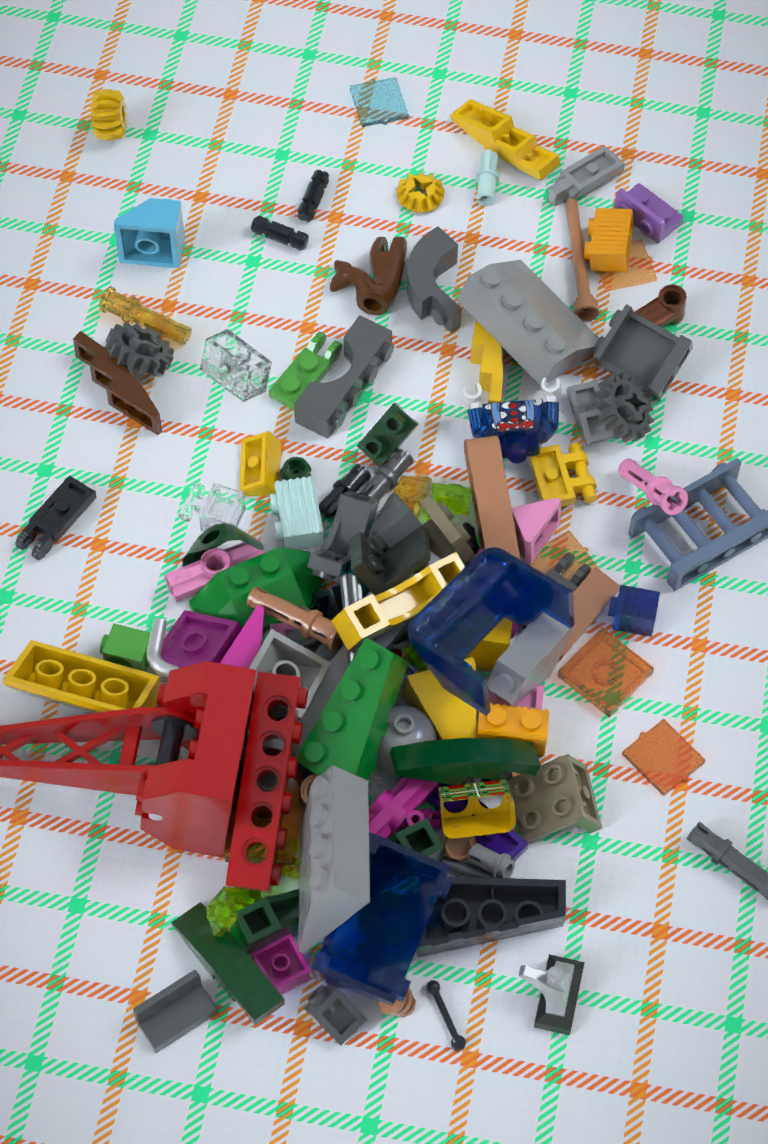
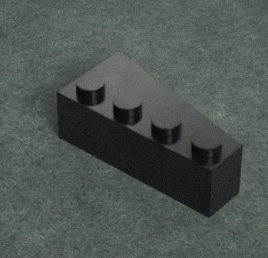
M420 876L418 957L563 927L566 917V880Z

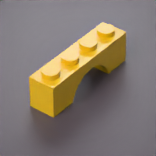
M457 552L429 565L403 583L378 595L371 594L345 607L331 622L347 650L350 651L361 645L366 637L373 639L459 595L474 581Z

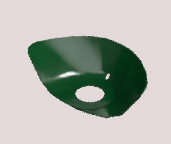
M229 523L215 524L199 535L182 559V567L201 560L204 552L217 548L230 540H241L259 550H264V545L235 525Z

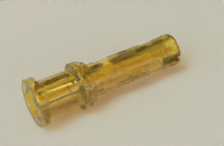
M112 286L105 290L100 299L99 311L103 313L110 312L121 317L122 322L138 323L143 327H150L157 333L162 334V336L182 346L186 344L185 340L188 341L191 336V327L143 306L138 298L124 296L118 293L117 289Z

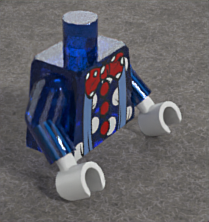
M546 377L542 379L541 386L546 402H543V399L486 403L482 404V407H479L482 395L480 384L476 383V395L474 396L467 394L466 386L464 385L462 400L470 407L467 413L472 436L474 438L498 436L502 459L508 458L512 463L519 464L524 462L527 456L539 455L542 444L547 443L558 430L559 402H556V398L562 392L560 379L557 377V386L553 389L547 388Z

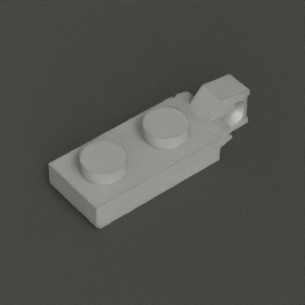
M603 146L560 171V176L555 180V184L549 187L547 199L554 206L566 202L568 198H579L623 172L625 163L606 146Z

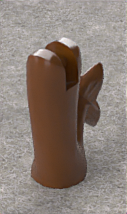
M377 237L369 254L374 280L364 270L354 267L346 261L335 260L334 269L336 274L331 280L330 291L336 292L353 284L356 288L357 306L363 312L370 315L386 313L390 309L400 287L407 253L406 239L404 237H394L389 252L386 237Z

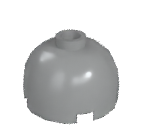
M401 705L391 708L387 720L389 724L385 737L382 736L376 755L378 757L376 767L388 775L396 776L390 756L392 747L437 740L432 722L425 713L415 707Z

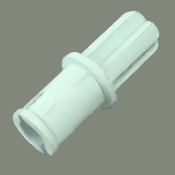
M486 149L485 152L480 154V167L476 173V181L478 182L476 199L477 203L483 206L495 203V188L499 181V174L497 172L498 154L492 152L491 149Z

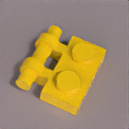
M579 443L569 445V454L563 455L559 444L528 450L527 458L540 501L558 498L561 499V507L574 505L576 501L575 493L578 492L583 494L585 503H593L597 500L595 493L597 485L594 477L589 474L587 468L589 460L587 454L582 452ZM567 469L575 470L577 477L570 479Z

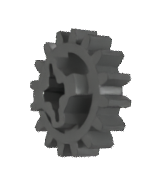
M124 322L123 326L115 324L114 329H110L105 341L107 342L105 349L110 351V357L118 358V365H124L128 371L136 369L140 375H144L147 372L152 376H156L157 372L163 375L166 369H169L174 358V349L169 347V341L161 340L162 334L157 333L150 327L142 329L138 323L133 326L127 322Z
M624 372L619 375L615 373L598 384L600 390L595 392V396L600 402L595 404V408L600 410L599 420H605L607 423L605 430L609 431L612 429L614 431V438L622 437L624 443L634 442L645 437V434L651 431L649 424L654 423V419L649 415L654 410L653 407L649 406V395H643L642 393L643 385L636 386L635 377L627 378Z

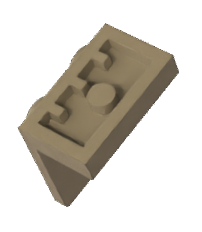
M569 754L541 765L536 776L519 774L508 780L509 789L514 800L520 836L527 843H531L571 825H577L589 833L602 829L587 766Z

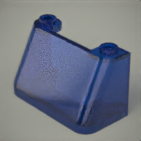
M369 832L370 902L324 938L321 950L317 951L310 968V977L390 1006L394 1005L395 1000L403 1002L411 984V981L405 979V976L438 897L446 899L453 879L447 876L451 866Z

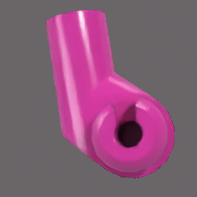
M431 807L423 808L421 811L413 810L407 814L408 826L427 818L434 829H439L442 826L441 811L431 810Z

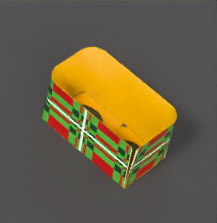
M505 779L439 787L443 833L446 837L455 839L511 831L515 827L514 800ZM503 795L501 804L492 809L483 807L478 800L479 797ZM468 799L467 807L458 813L447 811L443 804L446 801Z

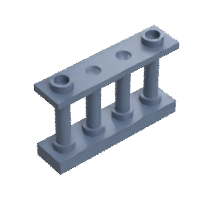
M738 458L727 464L723 462L717 465L711 473L683 488L688 494V502L684 509L699 502L724 532V535L716 540H708L684 510L676 515H668L660 506L652 505L648 508L645 506L638 509L631 517L628 533L630 537L634 538L646 531L671 562L667 583L674 592L768 538V510H761L736 481L741 466V461ZM725 487L751 519L742 525L734 524L711 497V494ZM671 497L676 502L679 501L676 497ZM673 517L698 549L688 556L686 554L681 555L657 524Z

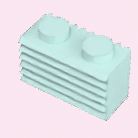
M309 476L307 478L302 477L301 479L296 478L294 480L290 478L288 481L277 480L274 482L275 494H269L272 514L278 513L279 521L274 522L276 540L283 541L284 548L296 550L322 546L324 544V534L314 478Z

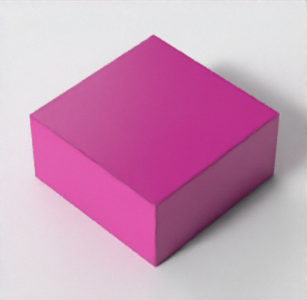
M291 933L250 953L253 961L281 995L312 979V970L303 954L298 952V945Z

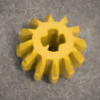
M103 89L102 91H95L91 98L92 104L90 105L93 133L99 140L113 141L115 139H122L126 133L127 125L126 104L124 103L123 95L119 90Z

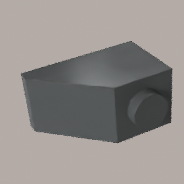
M394 492L388 497L371 526L378 533L374 540L385 552L422 526V524Z

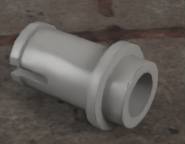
M480 843L474 844L468 855L475 857L474 859L468 857V864L492 874V878H510L514 871L515 862L511 860V856L507 853L500 855Z

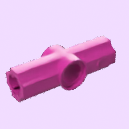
M403 777L391 791L389 789L385 790L369 808V853L383 844L392 835L405 829L408 825L407 814L417 810L439 787V783Z

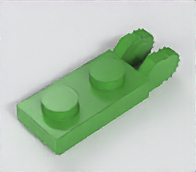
M320 331L317 332L310 340L308 347L301 351L269 389V397L294 410L295 402L309 383H320L330 371L331 365L340 355L342 343L336 340L333 341L326 349L324 356L321 357L317 353L324 346L327 336Z

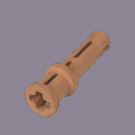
M257 586L251 590L247 598L248 607L256 609L260 605L264 608L265 614L300 630L303 637L308 640L314 638L326 644L327 648L333 652L337 651L342 645L343 641L331 620L323 617L322 612L318 610H311L309 612Z

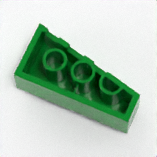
M366 637L295 758H298V763L319 776L334 765L369 781L371 771H375L378 761L376 755L382 736L385 737L389 726L387 720L392 706L396 704L409 662Z

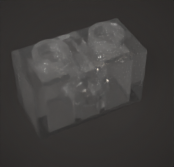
M226 329L205 339L200 370L242 402H246L266 392L272 361L232 331Z

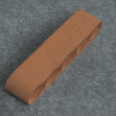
M498 436L464 440V454L481 549L522 568Z

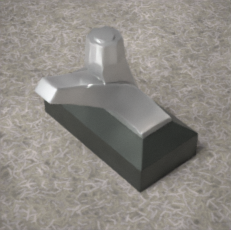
M549 954L546 970H539L527 965L520 966L519 977L541 991L534 1028L570 1036L585 962Z

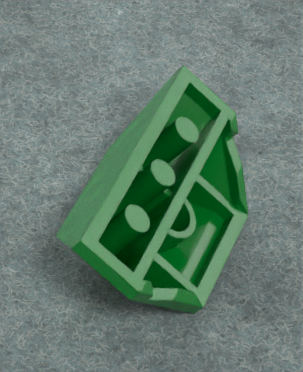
M277 547L217 572L189 601V606L195 613L237 621L241 628H243L255 610L247 606V598L251 590L256 586L298 607L306 606L310 609L314 601L312 593L318 592L324 578L313 575V569L307 567L311 554L310 551ZM264 613L263 631L270 629V624L283 623Z

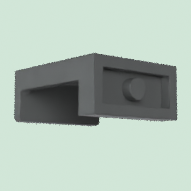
M626 304L622 311L618 309L609 322L611 329L606 337L601 336L595 343L592 350L595 354L593 357L595 364L612 374L617 373L619 375L624 372L627 378L635 377L636 386L642 384V391L660 401L693 349L692 340L683 335L677 337L635 313L632 307Z

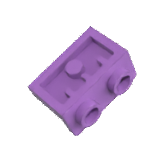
M640 183L636 184L628 192L622 188L616 192L614 208L633 209L634 226L642 234L652 238L658 244L683 223L684 216Z

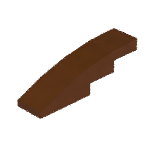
M80 331L73 338L76 358L90 366L92 381L106 389L108 404L156 435H159L162 432L160 413L145 389L124 365L117 364V358L109 356L110 352L105 347Z

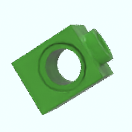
M113 623L109 635L105 634L102 638L100 654H103L105 661L146 672L149 666L147 648L151 633Z

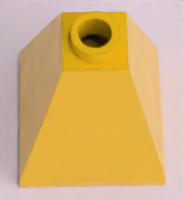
M474 657L407 676L404 682L405 685L401 689L402 697L408 706L415 707L426 714L435 728L437 740L477 738L476 663Z

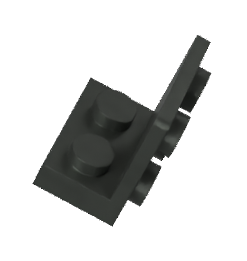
M424 525L417 528L384 553L380 545L373 538L368 539L361 531L350 538L351 570L374 595L383 593L401 584L402 580L412 573H419L428 565L431 559L429 533Z

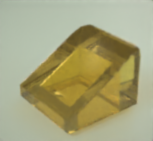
M401 476L394 492L413 513L419 515L422 509L419 501L429 495L432 478L427 476Z

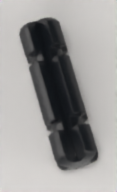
M319 169L314 171L311 177L312 181L309 182L302 198L303 202L300 203L297 210L300 220L307 222L313 220L316 213L314 210H317L325 192L323 189L327 187L329 182L328 172Z
M257 216L252 221L251 231L261 236L264 233L266 238L284 245L290 243L292 248L300 251L307 247L309 236L304 232L298 231L296 233L293 228L275 221L270 223L269 219L262 216Z

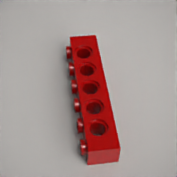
M258 671L225 883L230 889L272 894L273 886H279L282 865L276 864L278 850L285 849L287 829L282 828L284 814H290L292 806V793H287L289 779H295L298 764V758L292 757L294 743L300 744L303 731V723L298 722L300 708H306L308 688L303 687L302 679L298 676ZM285 705L288 707V714L283 720L275 721L270 718V711L274 706ZM277 739L282 741L283 749L278 755L269 756L265 754V746L270 740ZM268 774L277 776L278 783L275 789L269 792L260 790L259 783L263 776ZM264 809L271 811L273 817L268 826H255L254 817L258 811ZM256 845H263L267 849V856L261 863H252L248 857L249 851Z

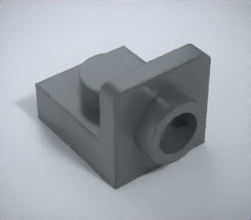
M331 983L326 987L321 985L316 988L308 997L309 1003L304 1007V1010L340 1046L367 1021L366 1017L346 995Z

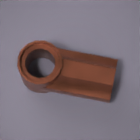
M666 285L660 290L657 298L636 310L635 313L662 328L667 324L675 325L680 323L685 315L686 292L678 285Z

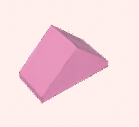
M551 498L511 508L518 548L526 564L532 565L561 523V499Z

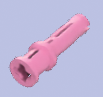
M628 458L620 463L618 468L619 475L644 491L648 501L652 504L660 506L668 515H676L684 510L688 502L686 490L680 486L673 485L672 481L667 477H656L650 471L637 464L636 461H632V459ZM674 496V497H676L679 501L676 502V501L673 500L671 497Z

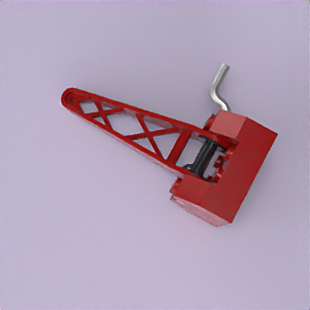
M155 618L147 648V660L150 667L157 674L168 678L167 684L160 683L157 707H136L0 726V777L135 795L137 801L135 815L141 816V830L173 849L223 858L257 670L210 661L182 668L166 663L161 658V650L167 621ZM140 740H160L156 762H151L147 765H135ZM109 741H123L118 765L102 764L89 753ZM75 742H88V743H86V744H84V745H82V746L80 747V746H79L77 743H75ZM64 743L73 750L54 762L20 760L12 753L26 744ZM181 746L189 751L188 759L179 760ZM81 757L88 762V763H73L74 761H76L77 759H79V758H81Z

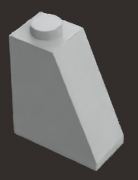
M545 606L498 658L485 687L510 704H516L551 676L575 626V622L550 606Z

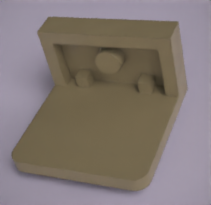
M430 494L419 501L431 518L423 524L430 534V551L441 559L457 552L463 564L474 558L476 555L466 543L471 537L460 522L455 525L451 523L450 520L454 518V515L446 504L442 501L437 505Z

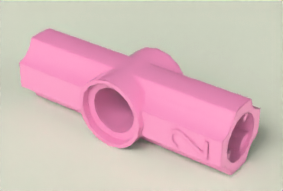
M245 542L225 550L218 548L209 549L204 552L201 560L164 574L165 581L173 599L179 602L196 595L217 572L263 554L265 551L259 550ZM213 568H222L220 571H211Z

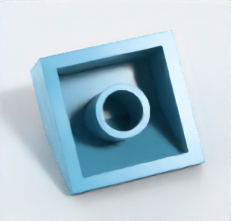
M149 198L114 220L119 263L180 268L185 243L181 201Z

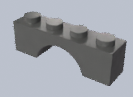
M361 315L358 316L343 337L344 356L351 364L348 372L331 382H310L294 404L295 423L325 438H328L334 429L338 430L342 426L350 406L355 407L357 405L363 388L367 383L371 384L375 380L379 366L383 361L387 362L390 359L394 350L392 330Z

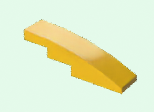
M469 99L450 114L453 122L485 148L491 149L492 152H496L498 157L540 181L561 164L559 154L538 146L536 136L514 127L513 119L509 115L472 99Z
M476 320L471 344L470 363L481 365L479 384L482 391L489 392L488 404L501 402L503 382L501 345ZM487 409V418H492L491 409Z

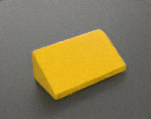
M269 431L242 439L239 494L241 496H269V494H275L274 482L280 481L281 442Z

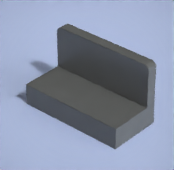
M193 970L135 1007L133 1013L137 1026L155 1053L218 1014V1008L203 988L199 973Z

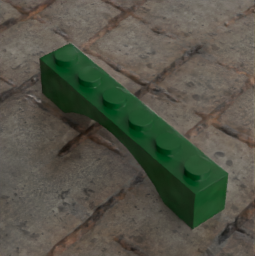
M427 818L395 833L369 853L370 899L376 897L378 893H384L443 863L444 847ZM299 889L264 897L233 913L235 928L249 956L250 953L290 933L293 937L298 935Z

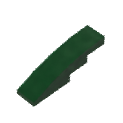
M456 738L430 740L395 746L390 750L396 776L449 785H462L466 776L496 781L500 779L503 771L536 776L541 767L533 742L509 739Z
M201 902L171 922L172 926L213 979L216 978L233 1002L236 1001L254 1025H257L285 1004L283 996L259 966Z

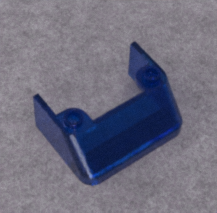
M487 548L482 550L409 622L407 628L409 641L445 690L487 716L491 712L487 679L474 671L472 666L463 659L504 617L513 623L526 625L534 622L542 613H545L571 629L575 625L572 590L501 548Z

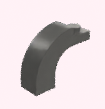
M437 226L417 242L410 254L407 265V295L412 309L421 320L431 314L433 320L438 325H443L452 333L461 326L462 308L437 285L436 280L441 274L457 264L458 244Z
M350 490L341 494L327 539L319 550L310 554L307 567L313 569V575L340 583L341 576L348 573L351 564L350 538L360 531L367 538L369 537L371 525L374 522L380 500Z

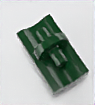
M395 402L359 442L357 447L379 467L384 466L417 428L419 423Z

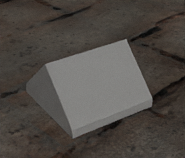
M271 629L249 669L257 670L251 703L253 704L258 671L301 677L303 687L308 688L306 708L299 709L298 721H300L331 662ZM285 705L274 706L270 711V717L284 719L288 714V707Z

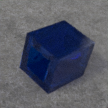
M620 585L618 597L611 596L608 616L614 617L612 630L652 637L660 592Z

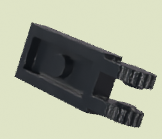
M68 476L29 519V524L16 539V547L21 550L26 549L35 540L39 532L43 536L36 543L31 553L32 557L37 560L45 557L51 550L53 543H57L96 499V491L75 478Z

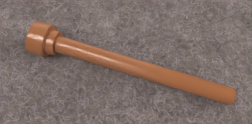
M571 198L565 202L578 292L573 308L574 313L583 322L598 317L599 308L598 301L590 294L577 200Z

